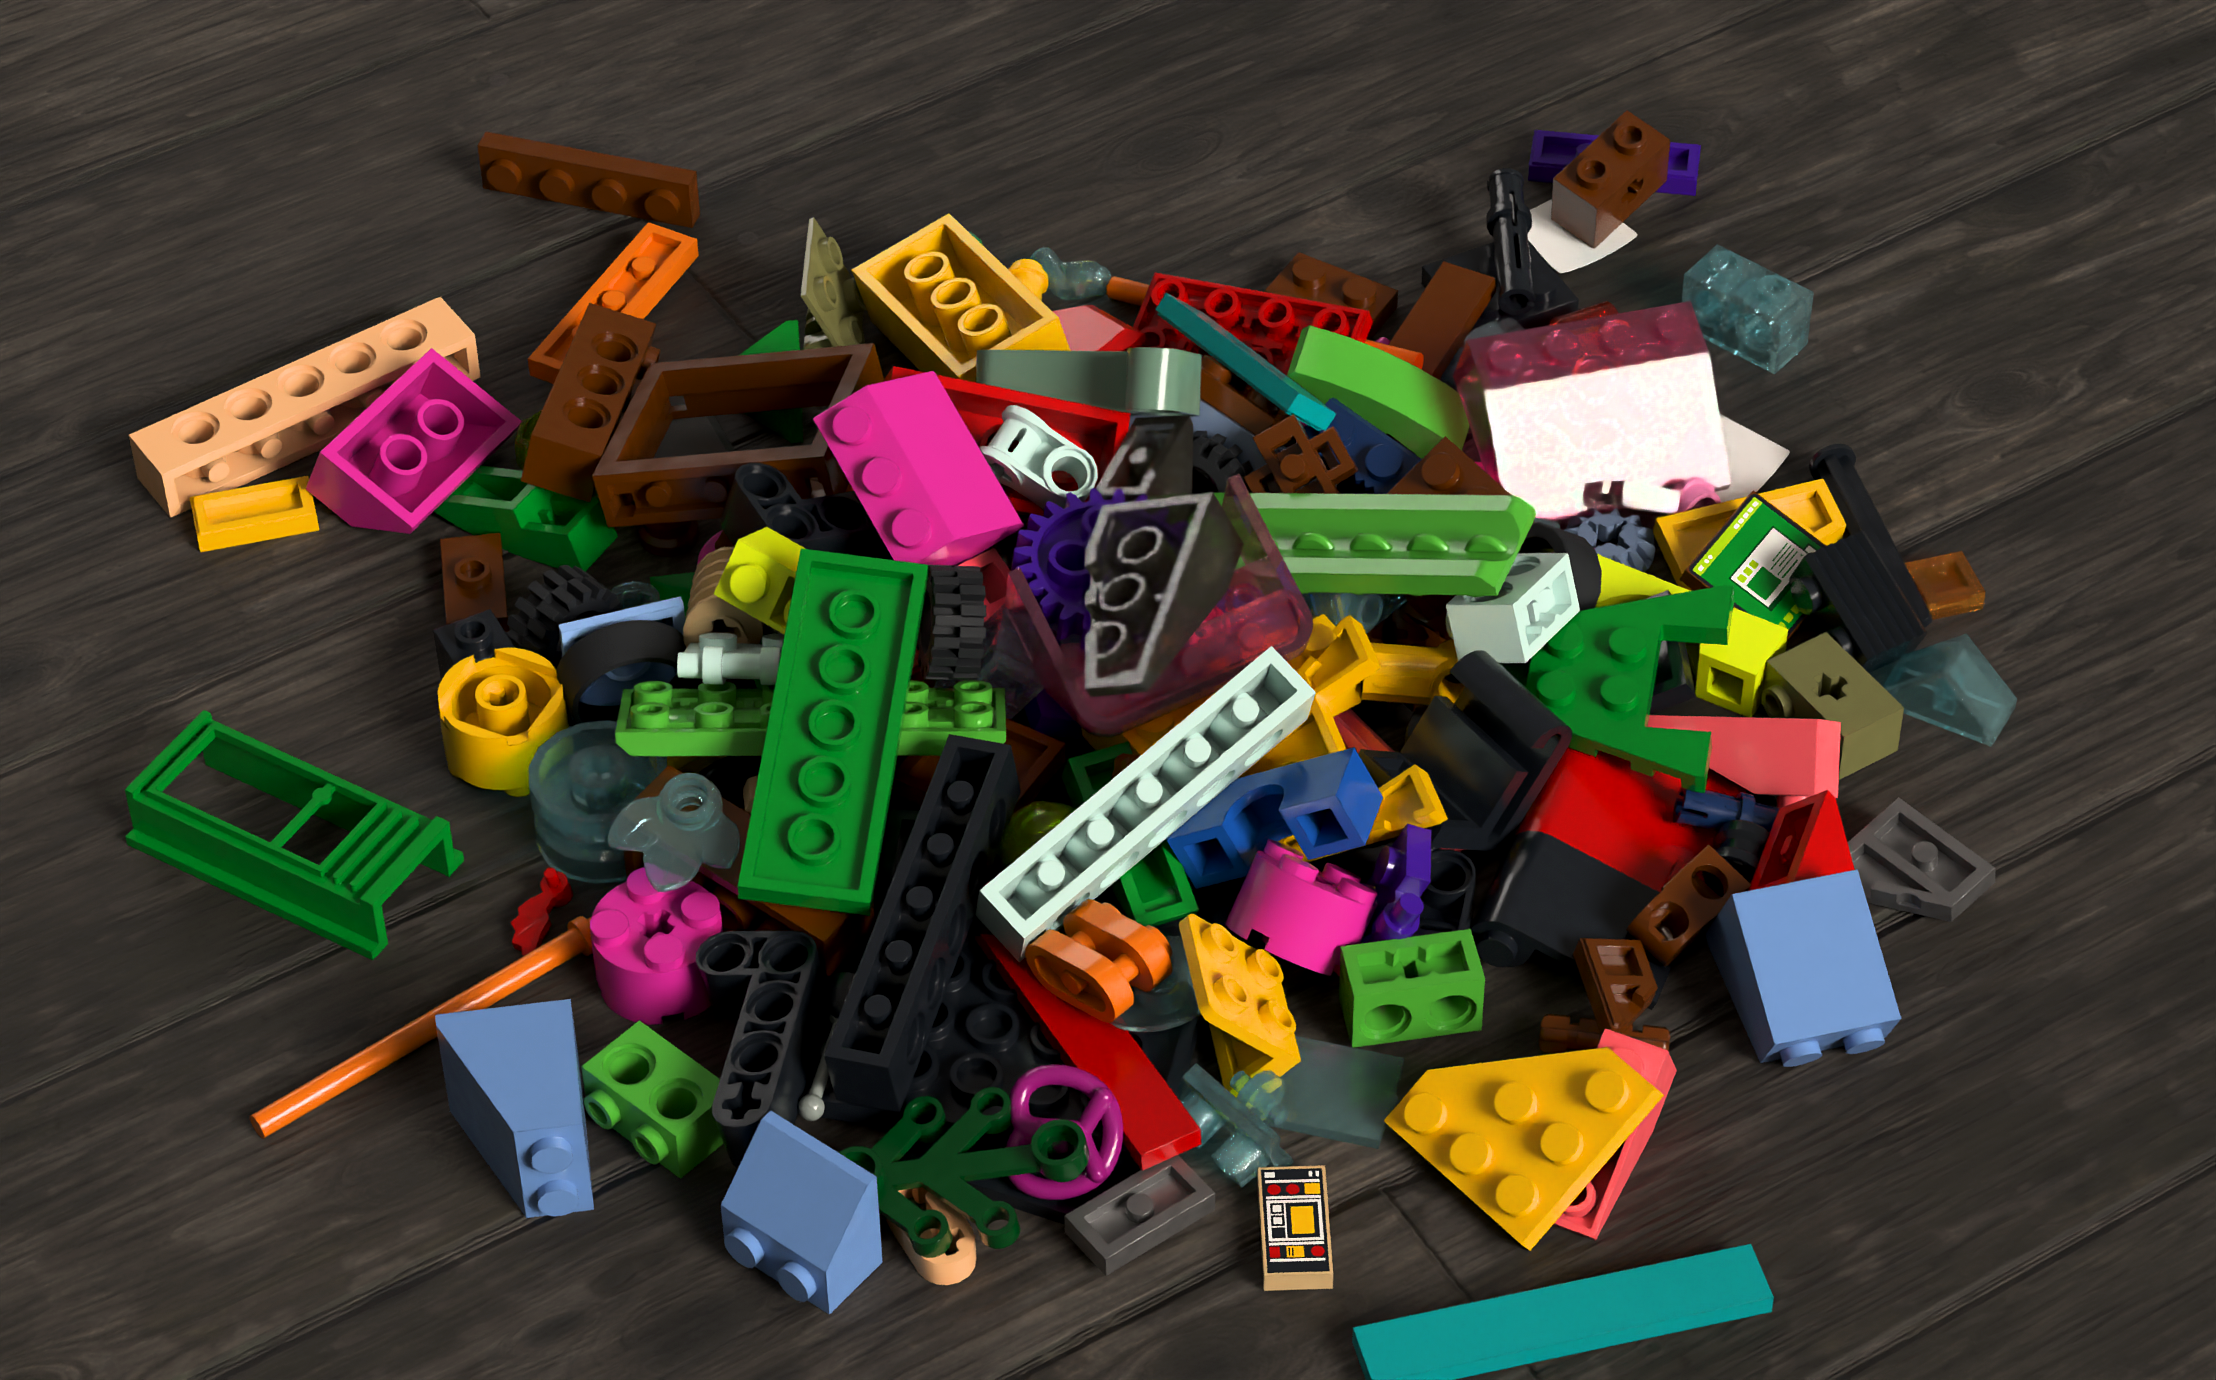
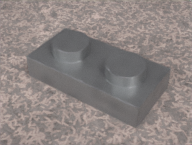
M1177 1155L1148 1169L1138 1171L1064 1216L1065 1233L1107 1276L1215 1210V1192Z

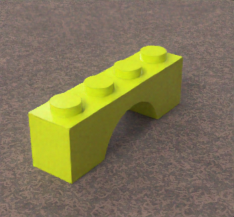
M1597 554L1602 576L1601 593L1595 608L1643 600L1666 590H1669L1671 594L1690 591ZM1733 608L1728 645L1686 642L1690 667L1695 677L1696 697L1745 717H1752L1762 703L1761 696L1764 686L1766 661L1786 652L1788 629Z

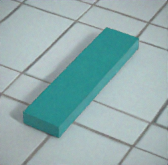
M1166 292L1155 309L1158 311L1157 315L1288 415L1294 414L1301 422L1318 431H1321V429L1325 431L1337 413L1206 314Z

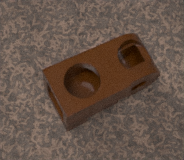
M1708 844L1661 888L1662 891L1636 916L1626 931L1634 939L1641 940L1643 947L1666 967L1709 929L1732 894L1747 891L1751 884ZM1699 871L1710 872L1721 881L1724 889L1722 898L1697 876Z

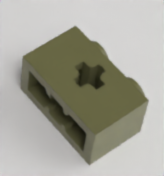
M1827 632L1766 661L1761 704L1770 718L1821 719L1841 722L1839 780L1898 751L1904 707Z

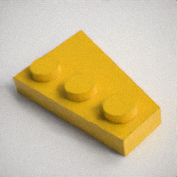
M1823 478L1759 493L1765 500L1826 546L1843 539L1846 523ZM1747 497L1656 518L1653 534L1678 586L1693 591L1679 579L1686 568Z

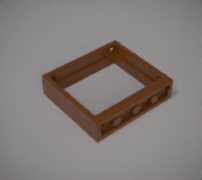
M869 343L650 364L592 475L607 526L620 527L721 518L735 473L740 466L747 463H763L778 469L786 476L802 500L846 492L849 481L820 430H818L812 445L654 458L673 419L829 406L830 408L867 385L883 382L884 378L875 344ZM683 395L686 405L671 406L669 397ZM817 477L824 489L812 490L809 478ZM634 499L635 505H630Z

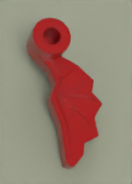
M547 868L544 871V877L540 882L542 893L528 899L519 906V915L510 922L515 931L512 939L513 947L521 951L522 956L541 946L542 940L552 925L549 914L553 907L564 906L573 897V890L567 876L563 872L556 871L554 868Z

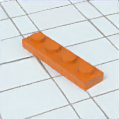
M648 222L529 356L530 376L554 384L589 303L644 320L699 256L697 239Z

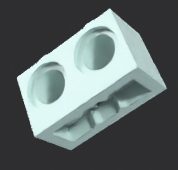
M1518 553L1498 596L1470 597L1467 595H1456L1446 604V628L1449 636L1454 640L1458 661L1473 651L1482 650L1491 655L1498 663H1526L1580 611L1568 553Z

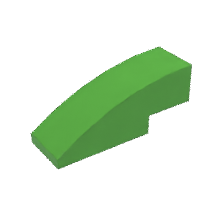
M1311 325L1302 329L1287 373L1288 377L1324 404L1334 397L1385 434L1391 435L1421 459L1445 436L1462 450L1476 406L1444 382L1402 359L1347 336Z

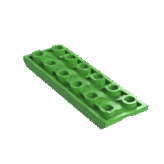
M1203 493L1188 514V517L1191 518L1188 533L1204 532L1206 538L1203 549L1214 550L1215 556L1212 568L1217 569L1214 591H1239L1243 593L1253 591L1295 592L1299 594L1310 592L1352 593L1355 595L1498 596L1533 524L1536 512L1534 506L1515 495Z
M910 680L898 756H941L949 734L1004 744L1006 742L1005 688H992L990 683L979 680L961 681L956 683L954 688H928V685L924 682ZM662 681L638 683L634 686V689H623L615 731L616 743L631 756H762L775 685H763L762 689H736L735 684L726 681L724 684L702 683L698 686V689H672L671 684Z

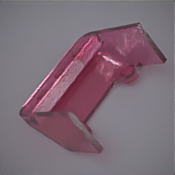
M1240 474L1232 476L1227 480L1220 516L1245 566L1229 572L1218 582L1213 596V608L1217 617L1105 665L1099 653L1090 646L1086 650L1080 649V643H1066L1059 646L1021 568L1008 572L1005 609L1046 692L1088 733L1098 737H1114L1214 694L1271 646L1286 661L1296 658L1306 649L1313 629L1312 614Z

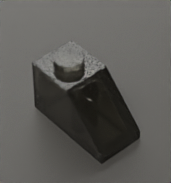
M1190 416L1135 418L1096 487L1104 500H1112L1116 489H1122L1126 502L1134 503L1140 495L1148 496L1147 507L1153 510L1160 505L1169 503L1171 505L1169 519L1171 520L1184 516L1189 517L1192 511L1193 423Z

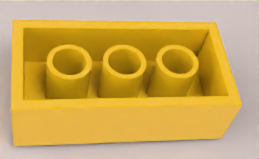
M949 213L851 270L871 322L921 372L934 371L937 375L976 382L977 350L1070 351L1059 317Z

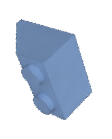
M770 1110L761 1119L721 1203L725 1248L741 1265L747 1268L756 1267L778 1281L784 1291L795 1300L801 1302L809 1301L830 1315L883 1262L877 1177Z

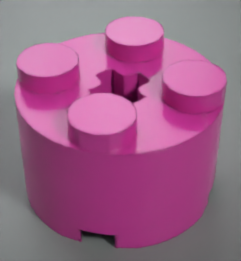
M1268 839L1264 850L1257 851L1225 925L1246 940L1251 930L1254 929L1263 934L1261 940L1266 943L1264 950L1321 974L1331 976L1334 970L1340 977L1341 946L1361 943L1377 907L1375 902L1377 892L1360 884L1361 877L1342 867L1326 863L1321 872L1315 866L1303 861L1304 855L1301 852L1278 841Z
M643 867L630 873L626 882L612 889L600 900L590 920V935L596 980L606 1005L612 1011L630 1021L638 1022L640 1020L644 1024L652 1025L663 1024L662 1016L683 1012L685 1020L700 1014L711 1006L695 961L696 952L700 945L709 937L723 932L720 902L717 897L691 880L685 882L677 876L664 875L657 868Z

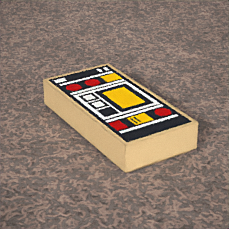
M1325 1165L1257 1167L1264 1291L1333 1289V1263Z

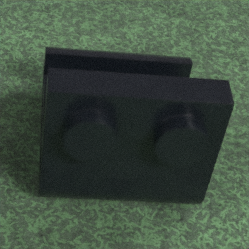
M1477 650L1462 657L1450 670V673L1465 686L1456 702L1453 703L1445 696H1434L1401 752L1361 749L1358 753L1378 788L1414 764L1428 773L1448 818L1439 825L1425 828L1431 830V851H1437L1439 848L1490 851L1506 843L1515 833L1572 739V730L1491 655L1486 651Z

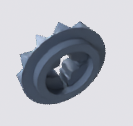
M1591 507L1585 518L1571 516L1567 528L1564 530L1584 537L1597 554L1644 573L1653 563L1655 557L1653 530L1642 527L1639 515L1623 518L1617 507L1610 514H1601ZM1597 539L1602 542H1608L1603 546L1598 545L1596 547ZM1612 539L1618 540V546L1609 543V541Z

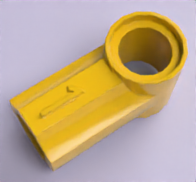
M1448 640L1437 648L1371 643L1381 668L1362 680L1361 700L1429 705L1434 696H1445L1455 703L1465 686L1462 683L1456 684L1444 679L1445 676L1451 674L1450 670L1458 662L1454 640Z

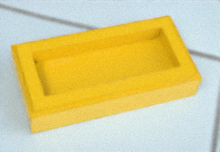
M302 476L190 497L200 552L319 531L313 495L306 490L309 477Z

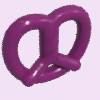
M1057 1064L1038 1066L1029 1069L1021 1075L1011 1089L1009 1096L1011 1100L1010 1119L1014 1130L1007 1140L1006 1147L1031 1144L1032 1137L1040 1126L1049 1121L1057 1120L1056 1118L1032 1116L1029 1111V1100L1037 1088L1047 1085H1061L1076 1089L1090 1098L1081 1117L1078 1120H1069L1079 1125L1084 1132L1089 1149V1161L1085 1171L1069 1182L1044 1179L1031 1173L1008 1176V1178L1019 1191L1035 1198L1046 1200L1075 1198L1098 1187L1113 1171L1122 1149V1113L1113 1092L1096 1076L1072 1066ZM1102 1119L1103 1137L1098 1152L1092 1138V1133L1098 1122Z

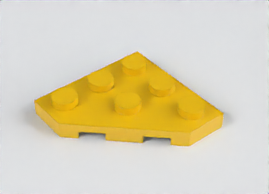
M1604 1047L1427 1070L1384 1119V1122L1515 1240L1531 1251L1664 1095L1610 1048Z

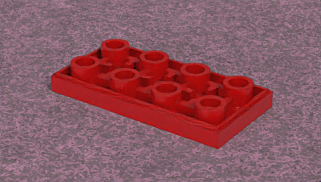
M1155 272L1133 327L1143 332L1147 338V341L1140 347L1179 349L1201 354L1202 359L1204 355L1212 357L1157 315L1158 311L1155 309L1167 292L1206 314L1287 376L1303 328L1311 325L1365 343L1373 320L1368 310Z

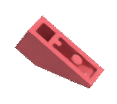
M1649 715L1648 727L1711 732L1712 751L1709 768L1753 794L1777 796V808H1782L1825 790H1828L1835 798H1838L1841 722L1798 718Z

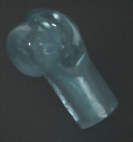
M1049 247L1036 250L1030 258L1042 265L1048 275V288L1055 296L1063 300L1102 296L1107 292V285L1112 278L1109 269L1099 265L1096 261L1063 262Z

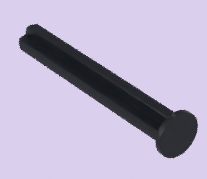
M1833 444L1824 447L1812 457L1809 463V471L1815 480L1824 479L1846 523V530L1849 536L1855 535L1861 530L1865 531L1924 628L1932 623V614L1854 467L1856 456L1852 448L1845 444Z

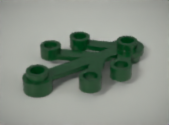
M988 1087L977 1092L971 1100L970 1109L947 1132L948 1123L941 1102L931 1096H920L907 1104L903 1117L872 1149L864 1146H853L839 1152L877 1177L879 1213L907 1232L914 1251L926 1258L940 1256L949 1249L952 1243V1233L948 1221L939 1211L921 1210L898 1192V1190L923 1187L976 1224L980 1239L986 1246L993 1249H1002L1012 1245L1020 1234V1225L1015 1209L1007 1202L991 1200L968 1184L967 1181L1041 1172L1046 1178L1054 1181L1069 1182L1076 1179L1082 1173L1089 1161V1149L1083 1130L1076 1123L1065 1119L1052 1120L1040 1126L1033 1135L1029 1145L966 1153L985 1133L998 1134L1008 1129L1012 1124L1010 1119V1097L1006 1091L997 1087ZM989 1107H1002L996 1114H982ZM924 1115L935 1116L929 1123H916ZM938 1140L920 1159L898 1162L916 1141L930 1143ZM1060 1154H1071L1070 1156L1064 1159L1053 1160L1056 1156ZM996 1220L1008 1221L1006 1226L1001 1229H988V1226ZM928 1229L940 1230L933 1238H920V1235Z

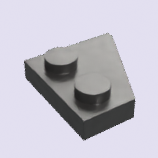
M1899 797L1848 841L1854 869H1858L1867 903L1952 922L1996 883L1994 866Z

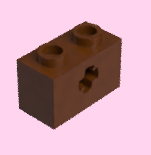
M1626 110L1553 178L1551 220L1595 249L1667 181L1670 139Z

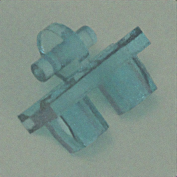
M1197 1063L1182 1077L1191 1092L1181 1103L1201 1129V1145L1195 1148L1200 1149L1222 1126L1231 1132L1232 1135L1211 1157L1216 1165L1240 1188L1257 1176L1258 1167H1287L1294 1163L1292 1157L1279 1146L1281 1140L1279 1135L1264 1122L1268 1118L1273 1124L1279 1126L1289 1116V1110L1280 1103L1286 1089L1285 1081L1272 1070H1267L1251 1078L1243 1070L1238 1071L1230 1080V1086L1239 1093L1237 1097L1231 1094Z

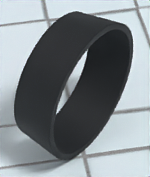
M636 620L603 627L575 643L562 657L556 671L557 679L563 687L566 706L577 726L592 736L616 739L615 731L620 705L597 706L579 701L582 694L596 679L611 670L625 665L640 662H657L677 669L678 653L684 652L687 648L684 644L683 635L677 629L664 623ZM678 673L668 682L672 685V689H694L693 678L678 677Z

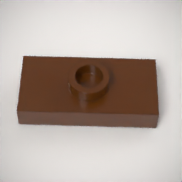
M491 533L440 539L446 625L491 609L504 631L509 632L501 534Z

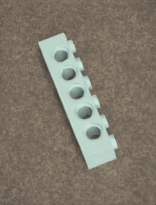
M1271 646L979 890L975 915L1020 963L1026 958L1025 948L1049 929L1059 930L1063 926L1064 917L1086 899L1094 900L1305 722L1316 692Z

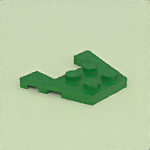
M1723 585L1581 610L1531 657L1526 688L1571 728L1572 739L1568 746L1569 748L1596 757L1599 751L1630 761L1631 770L1653 777L1656 771L1681 779L1682 788L1693 792L1705 793L1712 751L1711 732L1648 727L1661 642L1676 641L1728 645L1734 606V586Z

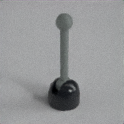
M836 972L831 974L824 987V993H822V1013L827 1022L832 1025L810 1092L803 1096L798 1103V1112L807 1121L819 1119L825 1110V1105L821 1098L829 1078V1072L824 1054L855 977L854 973Z

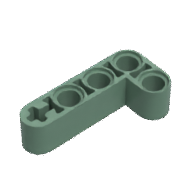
M1150 347L1127 348V351L977 350L976 383L1131 413V416L1196 417L1200 416L1202 355L1179 349Z

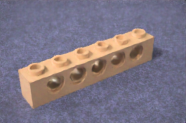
M441 297L435 298L129 434L137 478L168 516L172 518L192 509L190 497L236 489L324 449L431 348L472 381L481 378L475 334Z

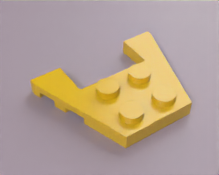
M1351 615L1343 618L1332 630L1337 638L1317 660L1310 655L1297 670V673L1316 692L1307 720L1238 778L1346 749L1328 704L1381 668L1363 625ZM1414 764L1378 788L1383 796V800L1366 845L1399 836L1407 824L1428 828L1439 825L1448 819L1426 771ZM1294 835L1278 841L1301 852L1304 855L1302 860L1305 862L1338 854L1334 853L1308 860Z

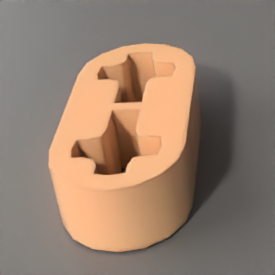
M923 1187L898 1190L907 1199L913 1197L918 1204L926 1203V1210L939 1211L946 1217L952 1233V1243L948 1251L956 1250V1253L948 1256L945 1253L933 1258L920 1256L914 1251L908 1233L886 1218L889 1228L917 1272L925 1280L937 1285H951L967 1278L974 1270L976 1264L975 1235L967 1219ZM928 1229L920 1235V1238H933L940 1230Z

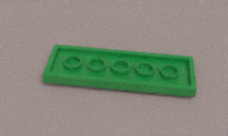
M801 548L737 886L738 899L870 916L928 581V565Z

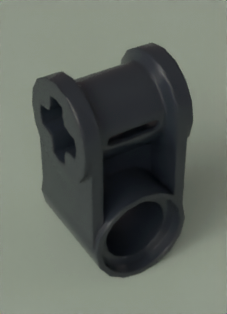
M1454 850L1431 852V882L1420 896L1424 909L1420 914L1418 930L1413 937L1471 929L1474 914L1476 874L1475 866L1471 859L1463 853Z

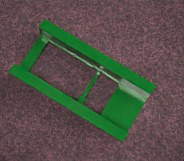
M205 710L125 789L133 829L125 836L128 846L372 961L388 945L382 904L415 868L422 864L450 877L464 862L463 852L453 848L449 821L435 816L432 820L214 721L212 720L211 713ZM203 751L206 766L302 810L271 842H268L171 797L162 791ZM312 815L350 831L320 865L282 848Z

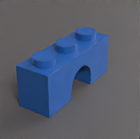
M1355 747L1237 778L1167 837L1166 840L1194 887L1198 889L1247 876L1257 851L1264 850L1268 839L1280 841L1294 835L1308 860L1365 846L1383 796Z

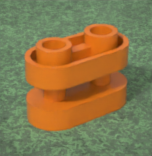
M1086 899L1064 917L1063 925L1067 936L1056 930L1049 929L1025 948V957L1031 971L1048 991L1105 1023L1113 1022L1134 1004L1131 986L1140 991L1149 992L1172 973L1170 959L1173 954L1172 948L1166 937L1157 928L1151 925L1143 926L1122 915L1111 904L1106 902L1101 904L1092 899Z

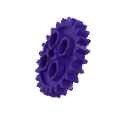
M1091 488L1089 501L1082 502L1076 495L1070 492L1066 493L1064 509L1048 501L1045 503L1044 515L1031 514L1028 519L1027 530H1019L1011 572L1015 574L1013 590L1014 592L1023 593L1021 605L1023 610L1038 609L1036 624L1039 627L1054 622L1058 624L1056 639L1060 641L1075 633L1081 636L1080 649L1086 650L1096 640L1103 642L1106 655H1112L1116 643H1125L1132 655H1138L1140 642L1147 641L1154 649L1160 651L1163 650L1165 634L1181 642L1184 640L1186 626L1198 629L1201 623L1202 612H1209L1217 577V569L1212 568L1215 556L1214 550L1203 549L1206 538L1204 532L1188 533L1190 517L1184 516L1175 520L1169 519L1171 507L1169 503L1160 505L1155 510L1148 508L1147 494L1142 493L1134 503L1125 501L1122 489H1116L1112 500H1104L1096 488Z

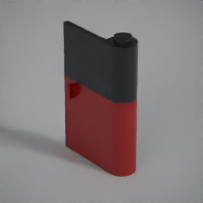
M1568 747L1516 829L1471 926L1479 957L1495 967H1516L1524 964L1536 949L1579 972L1573 953L1580 938L1636 940L1626 931L1636 916L1662 891L1661 888L1708 844L1713 848L1715 831L1684 823L1677 824L1673 821L1676 798H1684V796L1679 795L1681 779L1656 771L1653 777L1631 770V762L1602 751H1599L1596 757ZM1709 768L1706 790L1734 797L1740 792L1746 793L1747 789ZM1699 871L1697 876L1704 881L1702 871ZM1644 948L1658 987L1651 1004L1647 1007L1652 1010L1658 1001L1674 961L1664 967Z

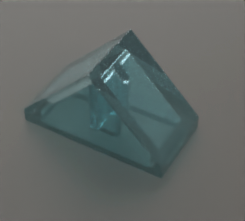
M1967 633L1902 655L1883 684V687L1904 707V714L1991 747L2016 708L2017 703L2015 695Z

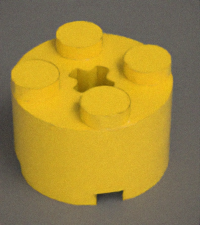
M494 649L495 657L484 659L477 663L475 662L474 655L460 660L448 670L442 678L437 691L448 770L455 777L461 778L480 788L504 790L508 795L515 797L532 794L538 789L540 781L553 774L561 766L570 748L566 702L564 700L562 684L560 685L557 679V671L549 660L525 649Z

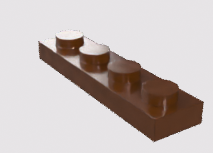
M485 132L477 145L484 189L689 228L694 227L700 215L697 172L694 170L492 132Z

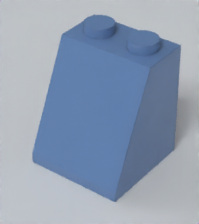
M1858 869L1732 894L1705 933L1708 947L1760 1063L1781 1059L1785 1067L1799 1066L1819 1059L1822 1056V1050L1845 1046L1847 1054L1867 1052L1882 1046L1885 1043L1884 1038L1901 1020Z
M571 999L435 1015L450 1112L525 1217L563 1216L572 1212L594 1210L583 1086Z

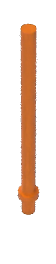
M579 916L568 922V930L250 1115V1121L254 1130L262 1139L266 1138L438 1037L435 1015L486 1009L581 952L585 956L591 955L593 953L590 935L591 917L586 919L583 916Z

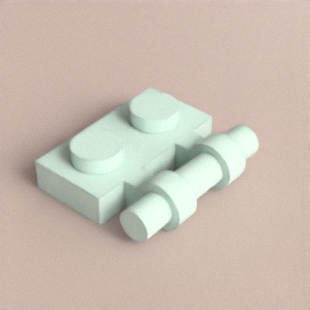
M731 633L699 635V643H690L684 652L678 653V677L703 679V684H724L727 679H760L761 685H775L784 634L762 636V644L737 643V635Z

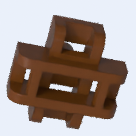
M1293 414L1253 437L1267 464L1246 475L1244 479L1252 493H1267L1263 486L1266 483L1271 493L1340 494L1335 485L1355 474L1358 468L1334 426L1309 439L1301 422ZM1294 438L1296 439V443L1277 454L1275 453V449ZM1319 452H1321L1330 470H1327L1320 455L1318 454ZM1317 478V479L1314 480L1313 482H1311V483L1307 484L1306 486L1300 488L1299 490L1295 491V490L1298 489L1299 487H1301V486L1305 485L1306 483L1312 481L1313 479Z

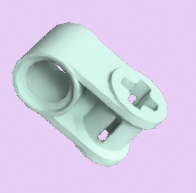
M1017 405L1007 406L1002 413L1004 423L988 446L979 447L998 481L1003 485L1011 487L1043 510L1045 503L1048 501L1064 509L1066 493L1070 492L1076 495L1082 502H1085L1098 478L1097 466L1093 457L1084 449L1079 448L1052 430L1042 419L1029 410ZM1017 440L1019 444L1012 453L1009 452V447ZM1065 471L1070 473L1078 484V490L1065 491L1060 489L1054 483L1051 472Z

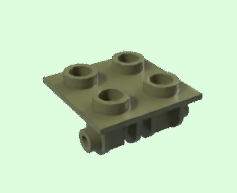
M810 218L801 287V298L808 307L803 350L865 344L862 324L863 313L867 309L855 278H852L843 264L842 253L836 240L833 237H826L816 219Z

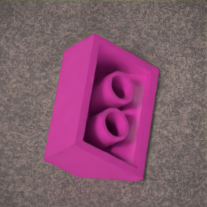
M431 348L319 453L306 490L352 527L411 534L521 427L522 421Z
M934 371L867 385L813 418L893 560L926 565L958 566L1025 526Z

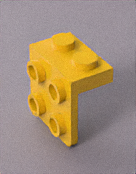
M1189 914L1179 922V928L1198 1008L1203 1018L1209 1023L1225 1094L1245 1104L1301 1062L1294 1034L1296 1023L1291 1012L1288 1010L1282 986L1283 972L1276 959L1266 950H1256L1232 936L1222 925L1217 923L1211 924L1195 914Z

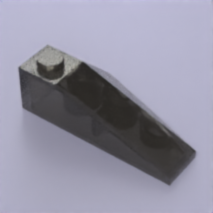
M1213 492L1102 506L1085 549V567L1090 573V590L1085 591V607L1090 613V631L1085 635V689L1090 697L1148 692L1227 592L1244 543Z

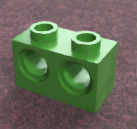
M1471 929L1341 946L1339 1001L1352 1048L1482 1030L1485 976Z
M640 1020L581 1066L585 1091L584 1106L590 1117L600 1127L604 1129L613 1128L632 1142L636 1151L647 1162L654 1165L660 1163L681 1179L723 1144L712 1114V1104L720 1079Z

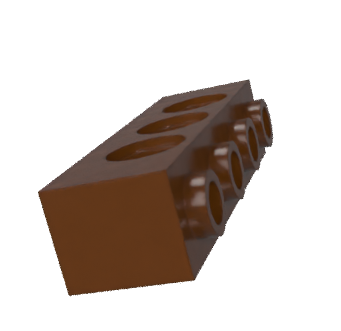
M592 303L588 304L531 434L521 482L589 503L591 502L596 490L592 475L649 365L658 363L661 349L651 347L656 323Z

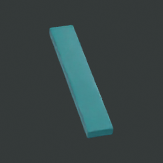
M1747 1244L1353 1327L1352 1343L1365 1380H1455L1772 1312L1774 1296L1752 1245Z

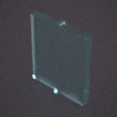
M1295 1036L1301 1062L1271 1083L1274 1090L1265 1114L1264 1125L1379 1149L1386 1127L1384 1119L1398 1104L1399 1099L1396 1091L1404 1069L1405 1058Z

